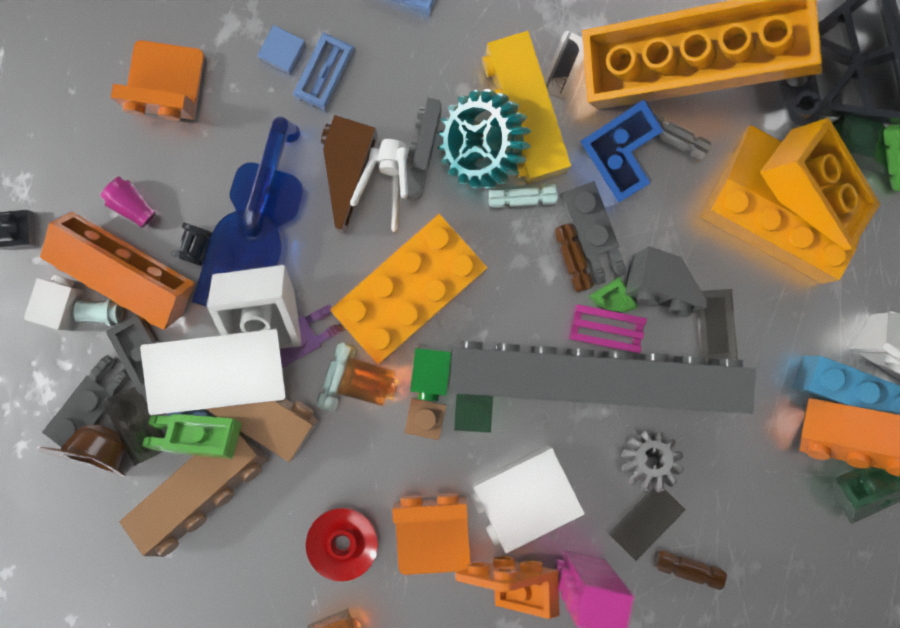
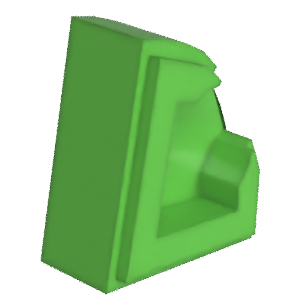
M621 277L589 295L591 301L603 310L623 313L638 308L633 297L625 295L626 286Z

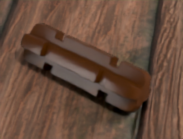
M568 223L557 227L555 235L558 243H562L560 249L568 272L573 275L571 281L575 291L582 292L591 289L594 286L591 273L586 271L589 267L580 242L575 239L577 233L574 225Z
M663 550L658 552L655 560V567L661 572L667 574L673 572L677 577L702 585L705 583L708 587L722 590L727 580V573L720 568L709 567L704 563L682 556L676 558L673 553Z

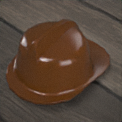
M95 424L77 429L61 449L37 447V450L87 463L111 474L126 477L125 473L119 470L127 445V438L105 426Z

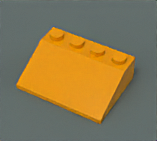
M749 125L699 217L821 284L840 281L857 249L860 238L853 249L844 250L777 200L760 171L782 141Z

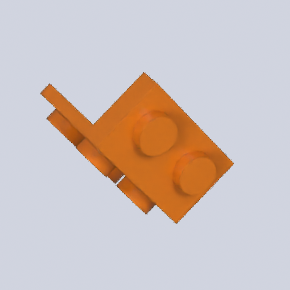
M139 40L134 44L127 85L113 84L110 98L123 107L122 110L129 114L144 116L146 112L158 114L159 117L172 121H180V118L195 120L205 55L197 48Z
M445 493L437 495V499L422 500V496L414 495L401 497L399 502L394 503L392 508L393 524H396L398 568L401 574L443 573L467 569V564L470 563L466 497L459 498L457 493Z
M496 556L493 558L492 563L472 562L467 564V569L455 572V580L458 582L495 590V606L547 619L560 616L558 570L544 568L543 563L540 561L518 563L515 562V557Z

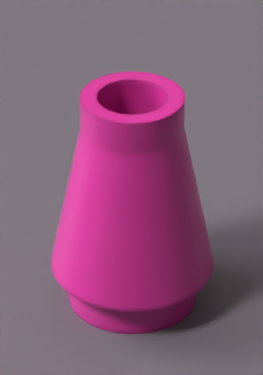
M120 176L113 179L100 194V198L105 201L104 206L133 221L141 228H144L156 215V212L150 208L131 181H125Z

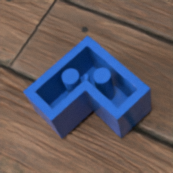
M642 100L580 141L618 203L652 182L634 150L665 130L646 100Z

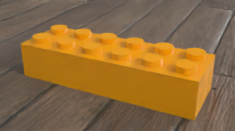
M730 0L582 30L587 101L598 110L636 104L642 100L649 102L822 73L817 0Z

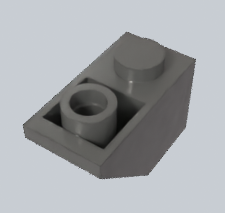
M650 246L633 255L625 295L637 298V302L645 306L655 307L659 305L668 308L669 313L680 317H689L692 313L706 309L707 300L682 257Z

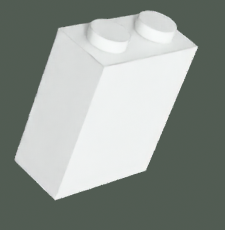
M549 445L474 481L473 487L475 492L470 494L478 513L486 512L491 522L490 525L486 526V529L494 546L502 544L506 554L585 515L552 447Z

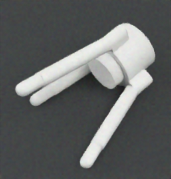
M384 139L379 142L378 149H370L369 160L357 184L350 204L351 206L357 205L377 164L382 174L392 176L391 230L396 232L398 230L400 191L402 198L408 197L406 162L408 149L404 142L395 139Z

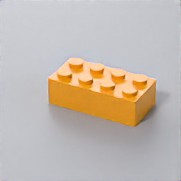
M438 214L334 305L330 311L378 365H381L481 277L488 267L447 221Z

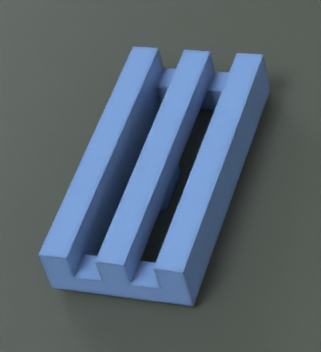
M323 32L293 92L294 98L306 101L307 104L316 106L326 112L356 51L355 47ZM328 44L333 45L310 94L306 93L305 91ZM340 50H343L344 52L322 95V98L319 99L318 96L339 55Z

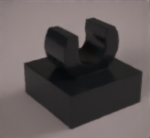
M33 211L0 212L1 250L36 246Z

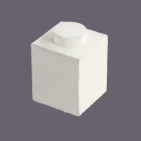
M53 274L51 280L37 278L24 320L57 330L73 331L76 323L73 314L74 304L77 300H83L85 290L73 287L75 280Z

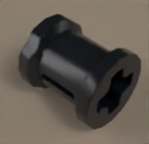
M183 222V235L177 250L172 251L171 256L203 266L204 261L201 258L208 239L213 238L214 233Z

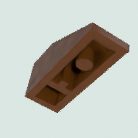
M334 115L332 123L326 124L323 129L321 144L324 145L323 151L334 225L339 233L346 235L355 206H351L350 201L369 160L370 149L375 147L378 134L375 127Z

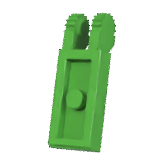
M171 414V416L152 415L149 425L161 430L167 429L165 438L146 437L142 446L147 449L172 454L233 459L242 423L232 418Z

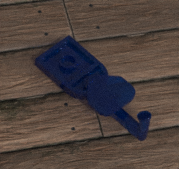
M282 116L276 117L273 120L260 164L248 162L237 169L229 193L236 211L223 217L213 230L192 303L207 307L213 274L279 266L281 264L284 254V238L279 227L296 218L304 195L303 185L296 176L277 170L285 143L295 142L300 137L299 127Z

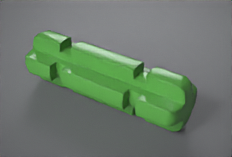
M892 124L883 131L884 144L889 146L885 148L888 172L890 175H893L889 177L890 186L893 191H900V124Z

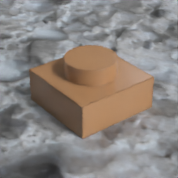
M412 397L404 433L439 440L446 404L419 400Z

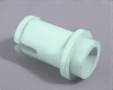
M109 298L106 301L77 300L74 304L73 314L75 321L105 322L107 326H114L116 323L123 321L125 309Z

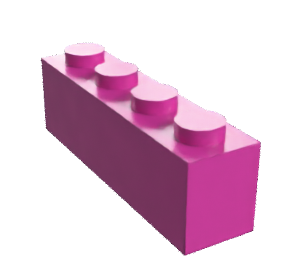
M564 550L562 560H556L554 570H558V591H560L562 600L565 602L567 611L570 612L576 627L628 628L634 595L607 560Z

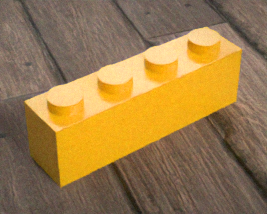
M529 31L488 42L486 56L482 57V63L487 78L493 76L496 89L493 91L497 94H506L509 97V101L520 105L517 113H524L527 116L521 126L531 130L528 135L524 136V142H528L531 147L529 149H522L521 152L527 161L523 164L516 163L519 171L518 177L524 176L528 185L566 174L571 167L570 160Z

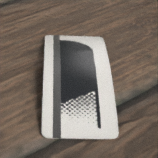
M569 31L564 32L544 78L549 94L563 100L566 99L584 57L583 37Z

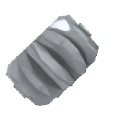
M647 431L641 433V441L632 437L628 441L631 449H624L621 457L630 461L622 465V472H634L628 482L634 485L640 479L643 481L641 491L645 493L650 489L651 483L657 493L664 491V483L673 487L677 483L674 475H680L684 470V467L675 463L683 458V453L671 451L676 441L671 439L667 444H664L662 442L663 433L659 431L653 440ZM652 456H655L659 462L651 469L645 463L648 458L651 459Z

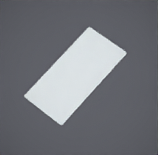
M276 329L146 344L140 347L150 415L284 400L286 397Z

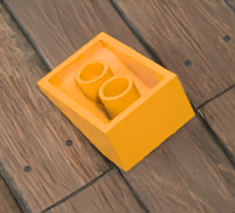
M829 118L791 129L760 171L766 184L779 202L844 250L853 249L880 206L879 200Z

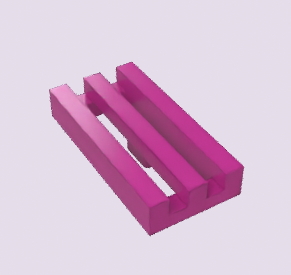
M577 304L575 306L569 339L640 353L642 347L640 346L641 340L644 337L643 329L647 318ZM587 314L636 324L635 330L581 320V315ZM579 327L632 337L633 342L628 344L579 334L578 330Z

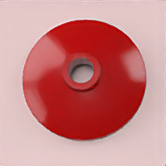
M335 508L324 512L312 523L306 536L305 549L307 558L317 573L329 580L344 582L360 577L371 567L378 550V538L374 526L362 513L349 508ZM346 536L350 541V545L346 548L340 547L337 544V538Z

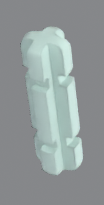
M554 183L541 184V187H537V184L508 186V189H503V186H496L495 188H489V204L492 208L505 207V204H509L510 207L538 205V202L543 201V205L555 204L558 200V189Z
M343 342L336 344L333 353L336 356L335 361L331 360L322 388H325L324 393H319L316 406L329 412L337 410L340 398H337L338 393L342 394L351 366H348L349 361L353 362L357 352L354 346Z

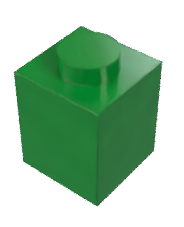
M415 348L410 392H418L417 399L439 401V395L446 396L451 352Z

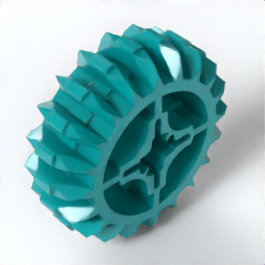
M486 89L485 91H470L469 96L462 95L458 97V105L452 104L447 106L451 116L440 119L446 126L445 130L437 133L443 138V144L438 146L437 149L446 153L441 162L444 165H451L448 174L458 176V182L470 184V187L475 189H481L482 187L495 188L497 183L505 184L509 182L508 175L515 176L518 174L519 171L516 163L523 164L527 161L521 154L522 149H529L531 147L528 142H524V136L528 135L531 130L521 126L527 116L524 113H517L520 105L509 101V97L506 94H497L493 90ZM487 110L493 114L489 120L484 119L482 122H477L474 119L480 113ZM490 158L492 163L484 169L475 165L478 159Z

